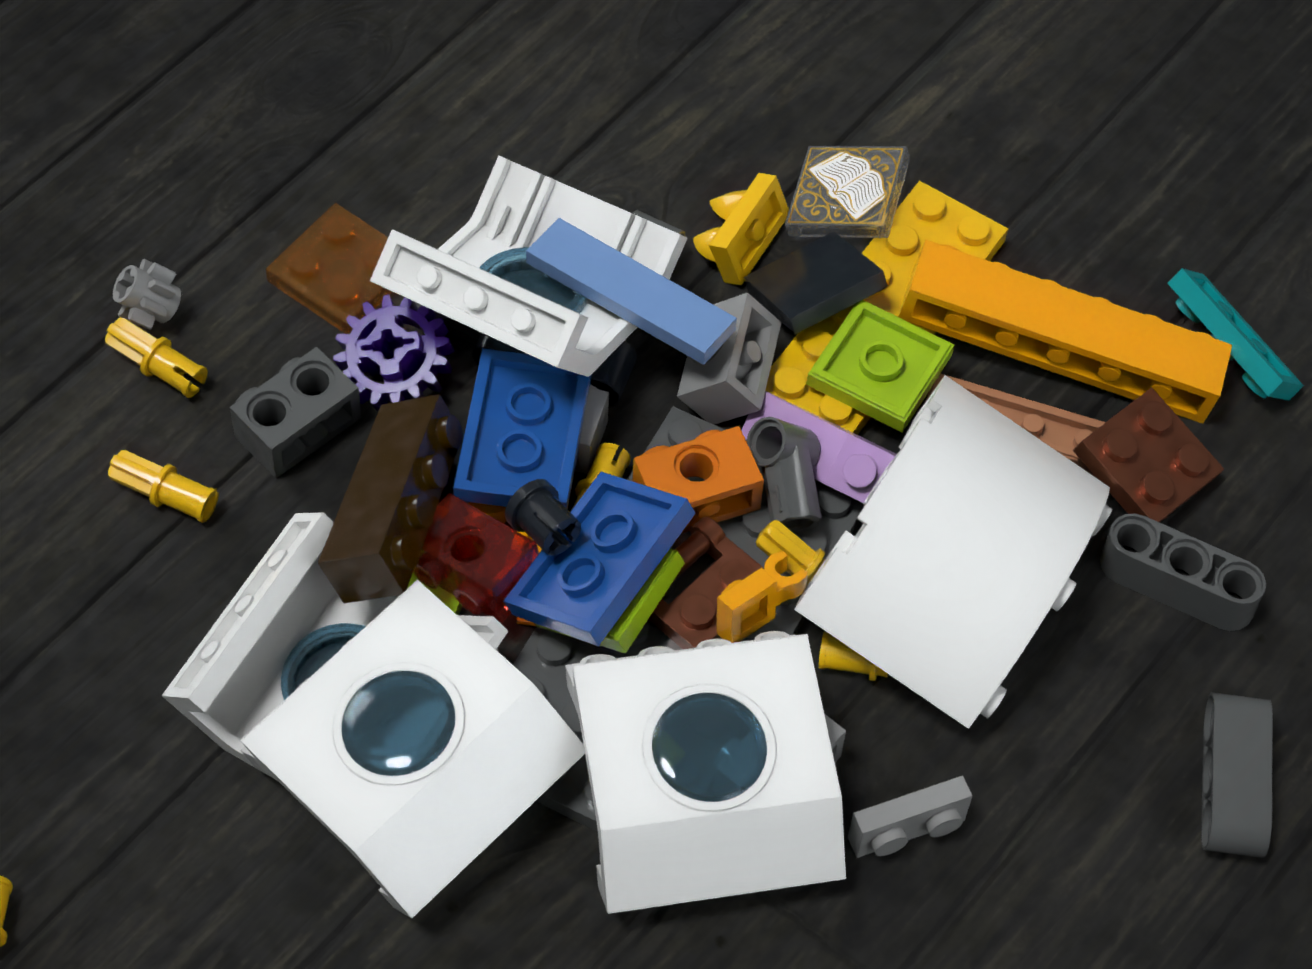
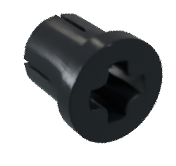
M536 479L526 483L514 493L506 506L505 519L516 531L525 532L546 554L555 556L572 546L557 529L559 528L572 542H575L581 532V523L558 500V491L549 481Z

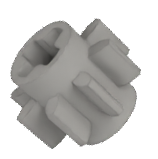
M146 259L142 260L140 268L134 265L124 268L113 288L114 301L123 305L119 310L118 316L149 330L152 329L154 321L160 323L169 321L177 311L181 300L180 288L171 284L176 273Z

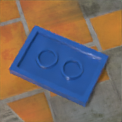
M482 349L453 487L454 500L506 507L514 493L523 485L536 479H545L556 488L559 494L558 500L568 509L592 374L587 377L557 368L529 354Z
M604 472L598 474L571 510L574 517L581 523V532L576 541L572 542L558 528L557 530L572 546L555 556L548 555L541 550L504 599V603L512 615L598 647L695 515V511L687 498Z

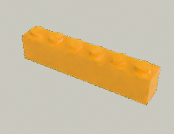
M925 240L917 259L898 316L909 323L1136 400L1152 387L1176 415L1202 424L1221 395L1232 344L1215 339L1209 334L1185 329L1165 322L1157 316L1142 314L1113 304L1107 299L1092 297L1063 287L1055 281L1040 279L1011 269L1003 263L990 262L961 252L953 246L938 244L929 240Z

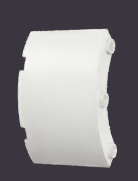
M944 375L913 419L909 430L899 445L901 450L885 468L863 504L865 506L856 518L864 524L856 536L848 531L842 534L807 585L804 593L800 596L794 610L969 729L979 714L989 718L996 710L1007 691L1000 684L1024 651L1050 608L1058 611L1073 592L1076 582L1069 577L1091 536H1095L1110 516L1112 508L1106 505L1110 490L1109 486Z

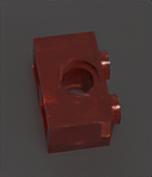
M449 493L437 505L433 523L429 527L419 554L418 564L414 568L413 573L427 587L431 589L441 587L454 595L458 602L469 612L480 615L483 612L488 616H493L502 624L511 614L504 603V599L537 557L539 551L537 544L533 540Z

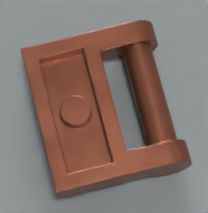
M706 516L702 517L691 527V536L675 549L679 552L685 564L674 581L705 553L709 554L716 562L671 603L667 604L661 599L648 619L682 649L696 648L700 642L705 640L722 639L717 634V597L721 595L722 591L730 583L739 579L743 580L762 567L728 539L722 528L713 519Z

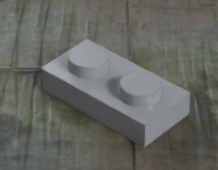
M962 775L854 812L847 838L858 858L873 852L877 856L892 854L903 848L908 843V840L928 833L931 837L944 836L959 828L963 821H965L972 799L971 791Z

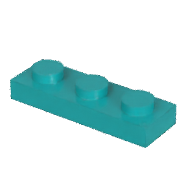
M1181 268L1167 283L1179 296L1176 300V305L1189 319L1196 323L1201 321L1212 333L1211 336L1213 338L1232 344L1229 360L1235 359L1246 371L1242 378L1257 395L1262 398L1268 396L1290 400L1304 386L1204 274Z

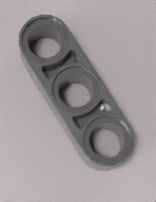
M1135 513L1124 514L1112 523L1100 557L1102 571L1115 583L1227 631L1240 630L1250 623L1266 588L1264 574L1251 562L1146 516ZM1121 546L1131 547L1137 552L1134 553L1127 551ZM1174 569L1184 570L1190 576L1179 574ZM1227 592L1236 593L1237 595L1242 597V599L1234 598L1230 596Z
M1212 692L1208 697L1203 727L1201 824L1203 850L1264 858L1267 854L1272 831L1273 712L1271 700Z

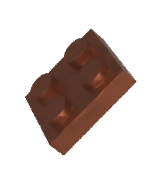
M1152 387L1083 439L1072 450L1098 480L1110 487L1109 493L1128 514L1143 515L1159 523L1224 470L1221 464Z

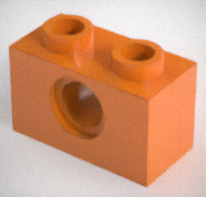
M739 426L723 431L709 430L700 434L694 440L670 447L665 445L656 446L647 450L642 455L634 457L633 482L688 499L695 511V515L682 533L689 532L691 527L705 516L718 523L760 510L764 479ZM695 476L704 479V481L694 482L686 478Z

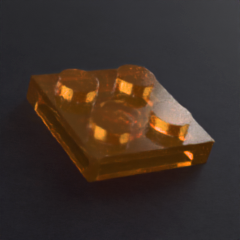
M334 203L266 268L267 281L343 333L350 334L352 328L346 321L349 315L361 320L366 316L363 310V303L368 301L375 309L382 302L384 295H390L393 292L370 281L388 237L337 203Z

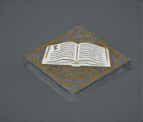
M809 146L785 222L788 235L823 237L835 231L841 237L888 238L910 162L907 146Z

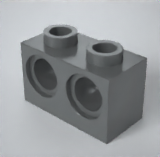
M315 347L302 357H296L288 361L278 374L258 388L253 387L246 390L240 395L236 403L230 407L235 438L275 479L362 418L359 388L318 347ZM313 392H320V393H321V394H319V395H314V396L307 395V394H310V393H313ZM271 422L279 423L274 426H263Z

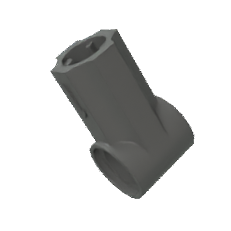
M770 416L761 418L750 429L746 442L757 465L761 466L770 521L778 520L792 532H805L819 526L818 521L822 518L813 474V467L817 463L820 454V443L817 435L810 429Z

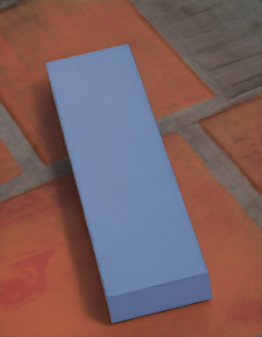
M558 218L526 250L527 264L703 365L736 331L737 318L561 218Z

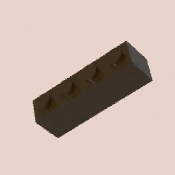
M440 394L383 404L379 409L318 560V565L344 604L398 596L407 590L414 568L418 564L419 554L429 527L433 523L434 514L443 489L447 485L448 476L458 448H460L463 440L461 424L457 417L450 413Z

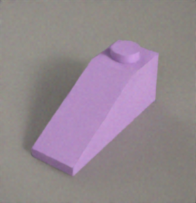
M765 391L761 410L750 413L741 430L745 439H747L754 423L761 418L769 416L812 430L817 435L820 443L818 461L813 467L814 479L862 503L866 500L885 468L897 455Z

